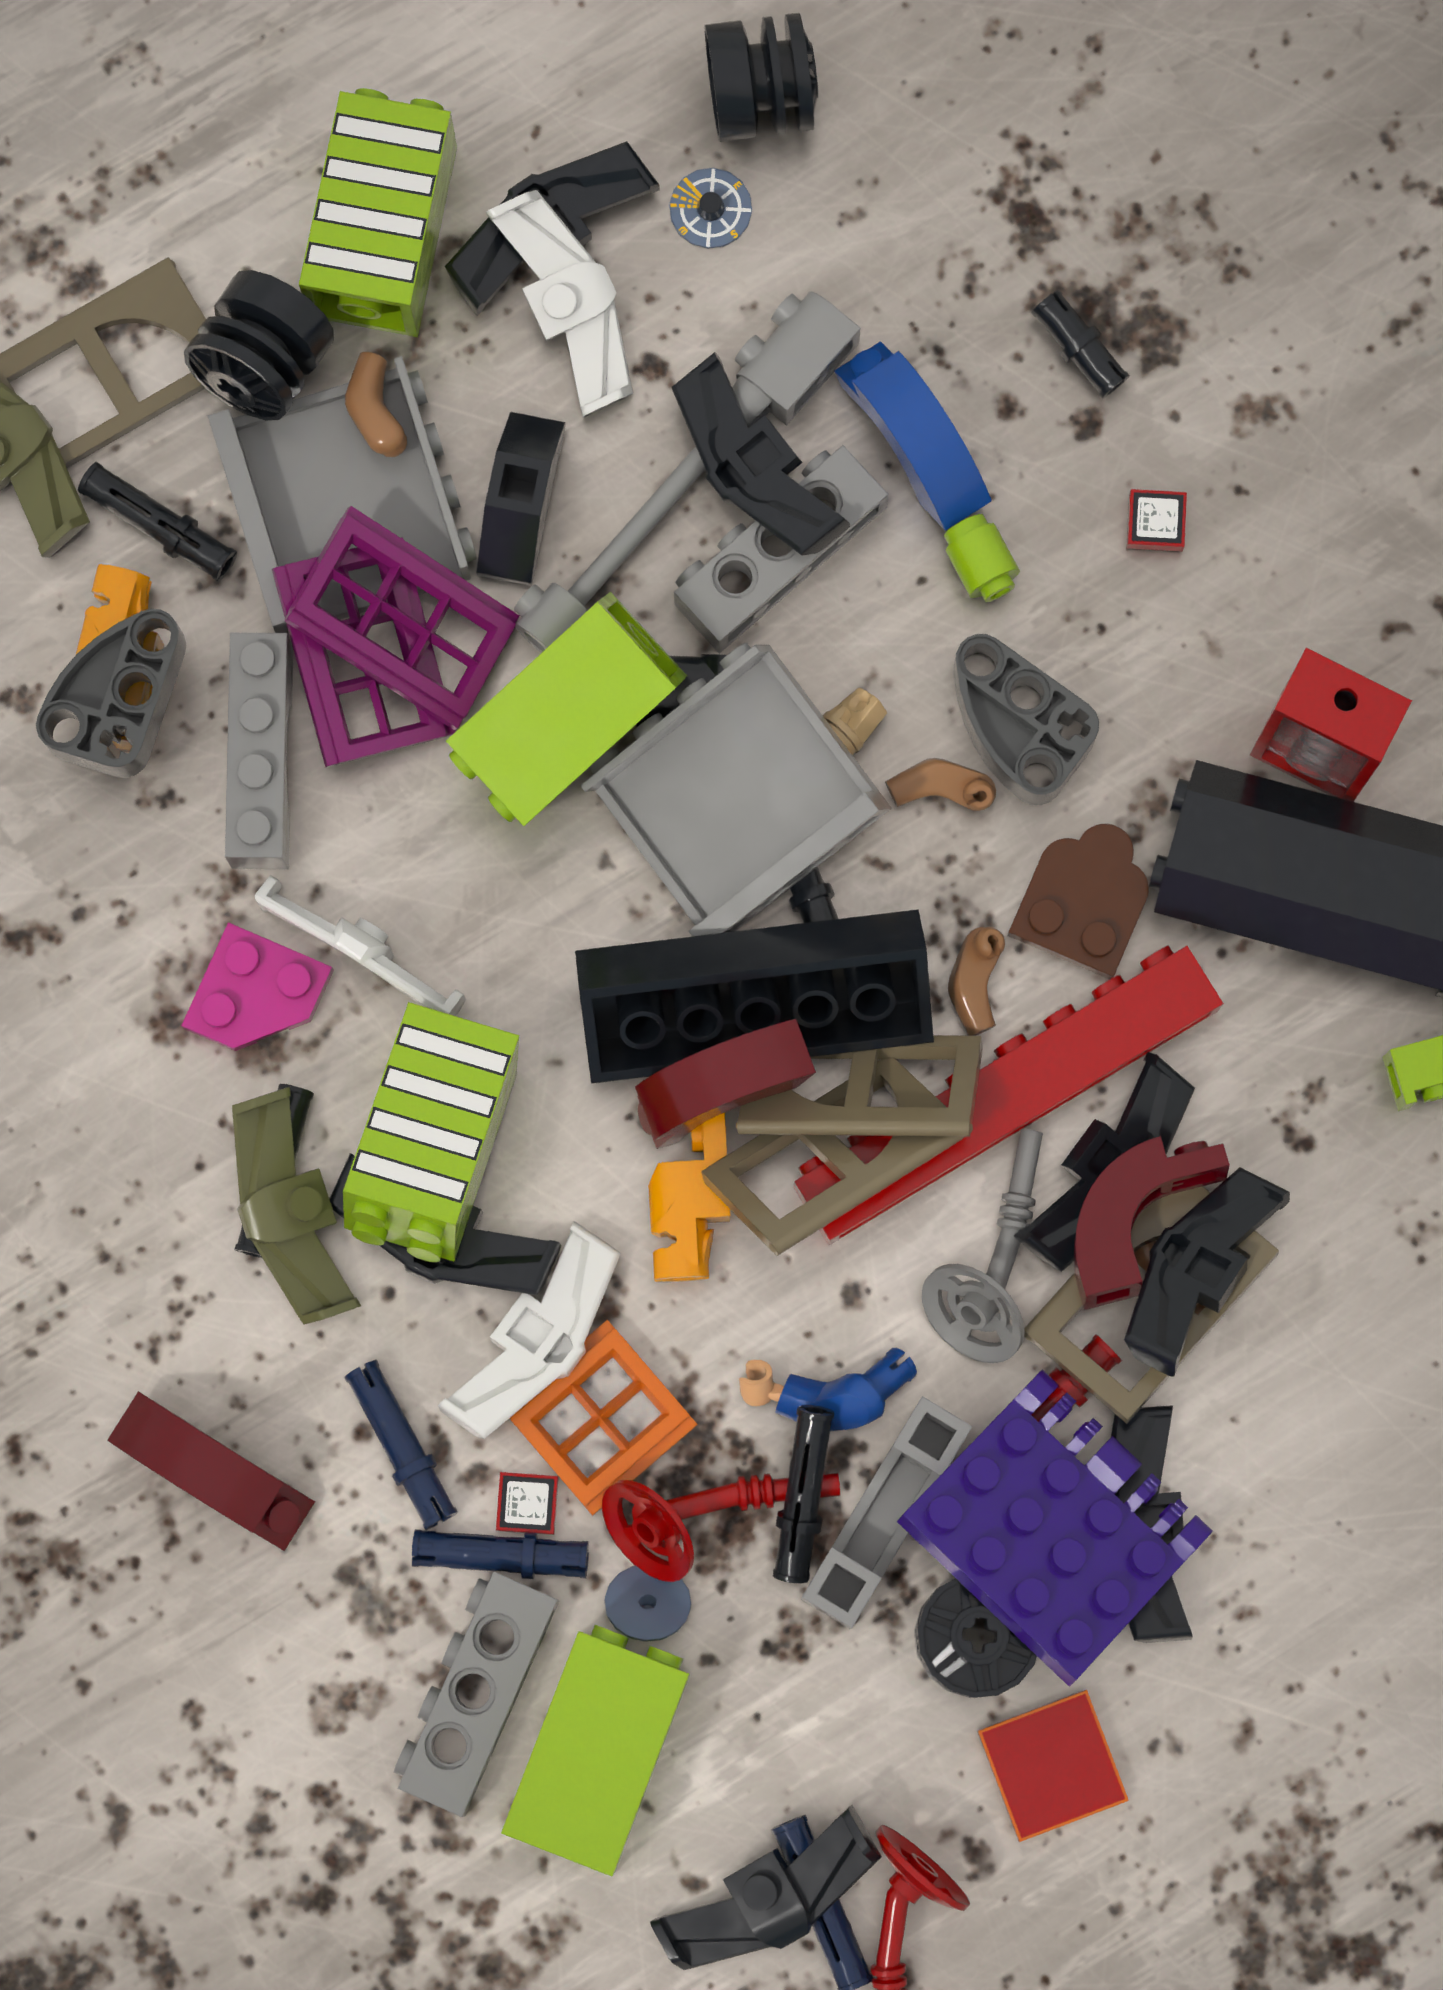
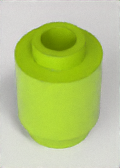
M977 514L962 520L946 531L944 537L948 546L945 551L970 598L983 596L985 602H991L1006 595L1015 588L1013 579L1020 573V569L994 523H988L983 514Z

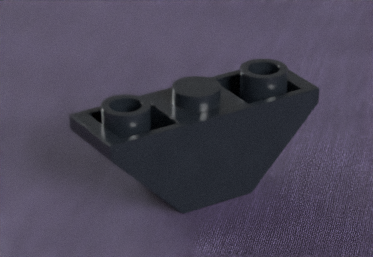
M510 412L496 450L485 501L476 570L478 576L532 586L563 441L565 422Z

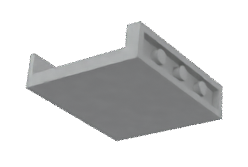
M402 356L394 358L395 369L385 372L383 388L384 403L400 423L407 436L406 449L396 457H386L374 452L353 422L345 405V394L349 383L294 399L288 412L280 420L265 421L246 414L233 418L229 409L207 415L275 633H287L289 635L272 569L289 563L319 557L340 518L343 517L345 511L350 506H353L400 538L403 537L406 542L464 580L471 579L467 562L477 559L468 528L456 529L451 510L461 507L451 474L444 477L439 475L434 458L444 455L440 438L434 422L427 425L423 424L418 409L419 405L428 403L418 370L407 373ZM351 544L349 549L356 548V546ZM378 565L348 572L351 579L374 594L377 593L382 584ZM332 579L317 605L339 619L349 617L341 585ZM416 586L419 595L427 593L423 589ZM354 593L359 613L366 612L370 603Z
M744 643L735 648L720 661V665L724 669L708 683L704 678H700L686 687L676 697L680 703L676 709L664 718L660 713H657L640 724L632 733L637 740L621 753L617 748H613L603 754L589 767L593 775L580 785L585 792L596 791L695 925L689 930L692 936L738 930L892 809L770 645H754L751 648L748 643Z

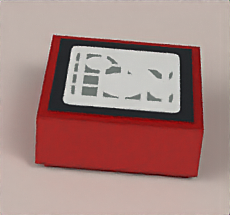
M1131 489L1128 507L1127 549L1183 552L1185 545L1187 492Z
M500 1472L496 1531L554 1535L559 1477Z

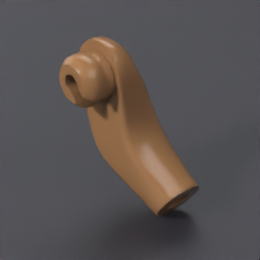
M361 352L345 394L347 411L374 452L386 457L399 456L406 449L407 436L400 423L384 403L383 388L387 361L378 354Z
M939 758L926 759L885 781L887 789L897 807L923 797L941 796L968 809L981 811L989 808L996 797L995 784L988 775Z
M979 927L970 931L963 941L949 977V997L969 1036L979 1035L996 1026L989 1003L987 984L1000 954L1004 951L1005 939L1003 934L993 927Z

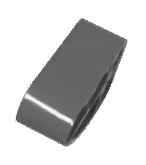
M151 608L141 611L118 622L94 638L69 662L49 690L36 722L38 737L54 756L70 763L122 778L135 776L145 768L151 756L186 651L184 634L173 617L161 609ZM162 628L171 632L170 641L162 650L152 652L143 648L144 639L152 630ZM148 682L152 684V694L144 704L135 706L125 702L126 692L134 683ZM67 718L79 721V732L75 738L65 743L54 741L53 731L60 721ZM122 736H125L132 745V749L129 753L121 751L119 758L116 759L109 746L112 741L120 744Z
M975 634L967 637L960 644L956 652L953 675L963 722L974 747L992 773L1019 799L1030 805H1043L1051 802L1060 793L1092 749L1099 732V719L1096 711L1084 700L997 638L988 634ZM983 653L993 660L995 670L986 676H976L966 668L965 659L972 654ZM1019 686H1030L1039 693L1041 703L1032 709H1022L1012 701L1010 693ZM1074 720L1080 722L1083 725L1080 735L1084 738L1075 734L1070 740H1067L1061 736L1063 725L1069 726ZM1033 763H1042L1050 768L1054 775V781L1046 787H1035L1027 782L1023 770Z

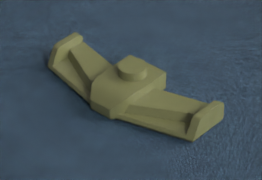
M0 381V491L12 482L38 542L39 552L42 557L50 558L90 521L53 438L52 426L36 405H29Z
M290 1087L232 1105L240 1205L237 1210L246 1238L254 1243L303 1325L355 1309L360 1307L361 1304L357 1297L353 1296L314 1232L315 1230L336 1224L337 1221L320 1169L296 1175L289 1099L291 1091Z

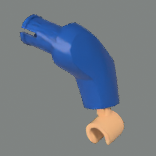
M891 1348L881 1360L864 1374H846L830 1382H822L790 1374L785 1386L773 1382L772 1368L767 1362L750 1360L746 1363L747 1378H739L740 1393L745 1403L750 1406H762L771 1400L776 1401L778 1404L775 1413L797 1422L798 1416L796 1414L797 1407L800 1405H816L834 1411V1418L831 1421L830 1431H839L867 1425L883 1416L885 1400L907 1381H911L916 1377L917 1370L910 1357L898 1366L896 1362L904 1356L905 1352L899 1348Z

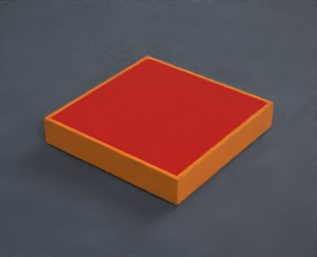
M1087 1690L977 1731L1018 1842L1129 1801Z

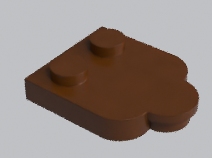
M1098 824L1086 830L1080 840L1063 838L1051 843L1044 850L1007 936L1109 980L1112 979L1149 893L1146 875L1138 866L1132 863L1134 849L1128 834L1115 825Z

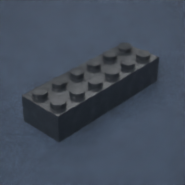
M919 909L575 951L591 1084L649 1077L702 1050L738 1036L792 1019L797 1020L810 1057L934 1042L927 948Z

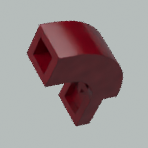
M792 1019L765 1027L702 1050L656 1072L636 1085L635 1089L639 1100V1120L644 1131L652 1136L656 1149L678 1143L696 1127L722 1113L762 1098L796 1089L814 1075L816 1071L797 1020Z
M1161 1136L1127 1150L1110 1163L1098 1176L1083 1202L1075 1236L1074 1269L1084 1310L1139 1295L1143 1281L1131 1242V1231L1135 1221L1145 1208L1162 1197L1222 1182L1227 1179L1230 1164L1223 1143L1208 1147L1206 1141L1192 1142L1175 1149V1156L1167 1157Z
M139 1391L107 1440L180 1489L285 1551L315 1501L242 1457Z

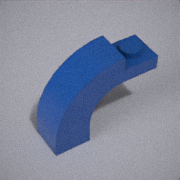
M880 341L871 348L861 351L852 360L834 370L841 387L872 419L890 444L907 474L920 505L945 531L992 501L982 476L955 426L930 388L900 351L893 354Z

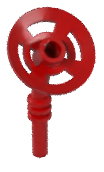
M769 1473L764 1474L763 1480H759L757 1475H751L750 1481H746L744 1476H738L736 1483L664 1500L655 1491L641 1483L632 1480H620L608 1487L603 1494V1518L612 1539L635 1566L655 1579L675 1582L685 1577L692 1569L694 1563L692 1541L682 1520L739 1506L741 1511H747L749 1504H752L754 1510H759L762 1503H765L767 1509L773 1508L775 1502L785 1501L788 1478L773 1479ZM824 1474L820 1498L840 1496L839 1474ZM623 1498L634 1504L632 1508L633 1522L630 1525L627 1524L623 1513ZM680 1534L683 1541L684 1552L682 1551L679 1545ZM641 1543H643L644 1545H646L649 1549H651V1550L654 1551L655 1553H658V1554L663 1555V1556H668V1561H667V1560H664V1559H661V1558H659L658 1556L654 1555V1554L651 1553L647 1548H645Z
M881 1825L876 1830V1836L882 1851L896 1872L889 1879L892 1886L886 1894L876 1963L871 1965V1974L876 1976L872 1978V1987L876 1990H907L903 1988L907 1985V1977L902 1975L906 1972V1964L900 1962L909 1901L916 1904L924 1896L940 1905L965 1911L968 1908L970 1901L958 1884L926 1853L897 1831L888 1826Z

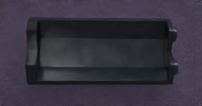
M1196 760L1190 781L1179 778L1170 809L1171 812L1180 814L1168 857L1157 855L1149 883V888L1159 890L1154 909L1155 913L1443 991L1442 825Z

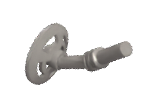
M1021 1129L1009 1192L1003 1193L1001 1199L1006 1202V1205L1000 1206L999 1213L1004 1215V1218L997 1220V1226L1002 1229L987 1273L985 1274L973 1267L961 1264L942 1265L926 1278L922 1287L924 1311L935 1331L952 1348L980 1362L999 1363L1008 1360L1019 1350L1024 1339L1022 1316L1005 1288L1020 1246V1242L1013 1235L1020 1229L1024 1230L1030 1225L1026 1220L1033 1218V1212L1028 1208L1035 1206L1036 1202L1031 1197L1043 1136L1042 1132ZM955 1276H968L975 1278L981 1282L973 1280L962 1282ZM942 1290L948 1291L947 1301L952 1314L956 1318L955 1320L951 1318L945 1308ZM973 1329L984 1332L996 1330L1001 1342H985L971 1336V1332Z

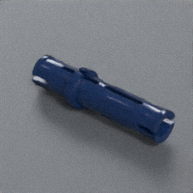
M370 1361L364 1364V1369L361 1370L358 1367L349 1372L344 1378L350 1384L396 1471L392 1475L396 1485L404 1486L423 1522L424 1529H431L438 1525L437 1522L440 1520L442 1523L455 1516L458 1511L452 1505L433 1469L437 1466L433 1455H426L380 1370L378 1361Z
M415 1529L412 1543V1556H414L412 1557V1567H447L451 1569L505 1571L521 1573L522 1579H534L535 1574L562 1575L586 1579L589 1552H587L589 1551V1541L538 1539L537 1533H525L524 1538L465 1533H440Z
M806 1815L796 1817L771 1829L787 1866L815 1841ZM838 1899L812 1926L838 1986L837 1990H855L872 1982L874 1977L868 1969L853 1933L852 1926L840 1899Z

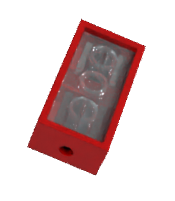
M1306 647L1268 717L1250 756L1330 796L1354 802L1381 763L1412 700Z

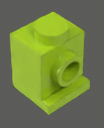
M1443 1035L1390 1049L1382 1057L1398 1112L1411 1108L1417 1102L1416 1095L1421 1093L1424 1103L1443 1099Z

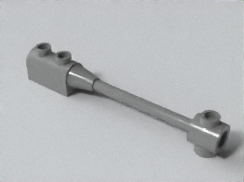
M809 292L802 301L794 294H790L779 305L771 318L779 326L766 342L757 335H754L737 354L735 362L743 368L737 373V380L732 388L749 427L769 412L787 426L834 373V370L842 364L859 344L861 328L819 294ZM696 446L568 591L558 584L552 583L544 592L535 584L520 598L514 611L522 618L515 627L538 651L542 653L588 611L585 605L703 473L705 467Z

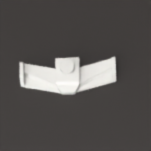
M537 190L521 194L488 210L486 214L540 279L522 288V291L546 341L566 333L582 417L588 416L632 395L633 391L614 301L617 292L605 267L594 261Z
M271 875L256 892L255 900L262 911H268L334 949L341 951L423 1007L456 1016L466 999L464 994L458 990H454L447 999L392 962L394 954L391 948L384 944L389 936L367 920L359 918L357 923L353 925L341 917L335 926L280 896L278 893L282 885L277 878Z
M575 1221L570 1228L571 1232L542 1302H539L529 1294L522 1293L490 1336L492 1343L500 1347L504 1352L448 1399L445 1398L438 1405L442 1413L476 1437L485 1439L554 1380L568 1377L586 1353L585 1340L621 1253Z

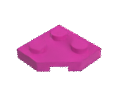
M228 922L181 1026L187 1031L231 1050L238 1051L256 1044L258 1040L311 1022L334 969L327 964Z

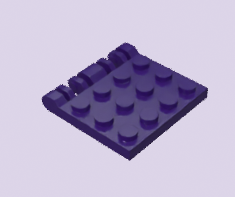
M1042 1369L897 1520V1523L1070 1687L1180 1566L1198 1549L1213 1530L1195 1515L1167 1545L1161 1537L1188 1507L1178 1499L1175 1503H1170L1159 1514V1520L1151 1528L1148 1527L1134 1511L1142 1503H1147L1158 1491L1161 1481L1154 1474H1151L1123 1503L1115 1493L1137 1471L1142 1463L1112 1436L1083 1465L1075 1456L1103 1427L1094 1418L1090 1422H1085L1073 1434V1440L1066 1447L1048 1431L1073 1410L1072 1406L1076 1401L1066 1393L1038 1422L1032 1414L1059 1386Z

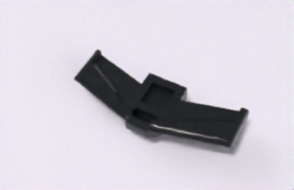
M628 141L539 175L531 174L510 188L507 197L500 204L526 192L537 190L583 246L592 240L591 232L582 221L583 218L648 193L652 194L660 191V185ZM488 217L445 265V268L457 290L478 316L487 303L525 261Z
M716 352L671 387L707 471L705 478L724 502L736 505L800 555L820 552L850 527V523L838 512H835L788 476L790 472L803 462L765 415L750 427L748 426L722 361Z
M1147 1051L1143 1060L1145 1065L1116 1131L1106 1123L1094 1119L1061 1164L1080 1181L1024 1230L1020 1229L1013 1235L1037 1257L1060 1272L1074 1262L1075 1236L1079 1214L1090 1188L1105 1168L1132 1147L1161 1136L1165 1153L1167 1154L1195 1087L1157 1054Z
M351 1153L329 1198L333 1211L343 1218V1189L355 1158ZM475 1206L472 1207L455 1261L441 1258L439 1262H428L409 1254L407 1247L385 1241L384 1245H379L403 1263L408 1273L434 1284L445 1280L537 1295L544 1287L561 1248L560 1242L477 1230L476 1228L483 1211Z
M1239 1167L1172 1227L1163 1230L1149 1251L1150 1262L1124 1341L1137 1360L1168 1376H1175L1197 1304L1199 1303L1217 1313L1220 1312L1247 1271L1248 1258L1233 1250L1275 1212L1283 1209L1289 1203V1191Z
M1173 1405L1142 1407L1127 1424L1116 1414L1114 1415L1111 1437L1116 1438L1142 1463L1137 1471L1115 1493L1123 1503L1151 1474H1154L1161 1481ZM1159 1485L1158 1491L1147 1503H1142L1134 1513L1151 1528L1159 1520V1514L1170 1503H1175L1178 1499L1181 1500V1492L1159 1493ZM1183 1514L1161 1537L1167 1545L1184 1527ZM1172 1576L1128 1623L1134 1641L1153 1643L1183 1641L1193 1638Z
M851 1805L789 1866H787L778 1848L723 1879L732 1898L653 1919L650 1924L670 1961L683 1970L769 1947L782 1949L810 1933L811 1926L882 1856L855 1808Z

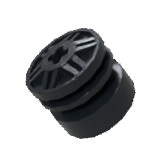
M800 13L785 14L786 40L777 41L773 18L771 16L762 17L760 43L749 44L747 33L741 20L704 25L710 90L719 142L756 138L758 112L769 110L776 133L778 135L786 134L785 108L794 107L796 122L800 132L814 130V110L818 98L817 73L813 46L803 28Z
M239 271L214 305L215 316L208 317L198 329L199 334L190 341L184 350L185 363L192 375L210 393L228 406L248 416L265 421L280 420L293 404V398L303 389L304 375H309L318 366L333 343L334 330L326 315L308 297L293 286L272 275L258 271Z
M956 1578L935 1589L920 1608L914 1628L916 1655L927 1675L948 1692L968 1698L998 1696L1020 1684L1035 1665L1037 1656ZM977 1618L984 1620L985 1630L994 1632L993 1643L983 1644L981 1653L973 1652L972 1642L963 1640L962 1637L963 1629L972 1628Z

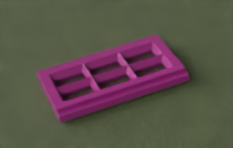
M350 506L345 511L343 517L340 518L288 610L284 621L451 729L456 730L467 716L513 632L520 615L353 506ZM351 544L390 568L376 594L337 570ZM400 575L439 600L425 626L386 601ZM332 579L370 603L356 629L317 605ZM449 607L487 631L473 657L435 633ZM380 611L420 635L406 661L366 637ZM429 643L437 646L467 666L454 693L416 669Z
M356 547L348 549L337 570L350 577L349 571L378 565L383 582L390 568ZM318 557L289 563L272 569L285 618ZM400 575L387 601L425 626L426 620L417 587ZM341 585L349 619L342 621L356 629L364 615L360 616L354 593ZM380 611L373 625L393 621L403 660L406 661L420 635ZM286 623L325 767L451 736L456 732L417 706L419 723L391 729L379 687L382 684L366 673L362 677L335 683L326 648ZM429 643L416 669L443 686L432 643ZM368 688L380 732L351 739L339 695Z

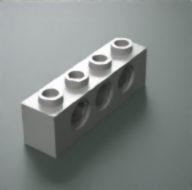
M844 445L832 455L825 450L813 458L803 469L802 475L805 478L799 483L817 498L828 500L834 506L835 512H838L850 523V527L823 550L816 554L800 555L792 549L784 556H771L763 550L761 545L767 537L774 534L757 521L748 528L741 523L721 539L717 545L721 551L705 565L701 560L694 562L677 578L675 583L679 588L674 591L675 606L719 654L887 508L888 493ZM740 571L749 577L751 584L745 591L734 594L725 591L719 581L728 572Z
M494 1571L489 1582L481 1578L478 1579L465 1609L474 1614L465 1636L457 1632L454 1633L441 1663L449 1667L450 1671L442 1689L431 1686L418 1714V1719L427 1722L417 1744L407 1740L395 1766L394 1773L403 1776L398 1789L460 1817L466 1815L558 1606V1599ZM496 1620L505 1621L514 1632L513 1645L507 1652L500 1655L489 1653L484 1648L481 1638L486 1625ZM471 1674L481 1675L490 1686L488 1701L477 1709L466 1707L458 1696L460 1682ZM446 1728L458 1730L466 1740L465 1754L455 1763L442 1761L434 1749L436 1736Z

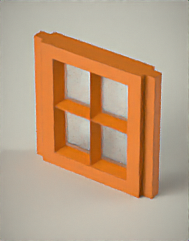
M608 1320L586 1338L584 1343L586 1353L568 1377L554 1380L509 1418L592 1516L602 1508L603 1494L608 1487L620 1480L634 1481L698 1425Z

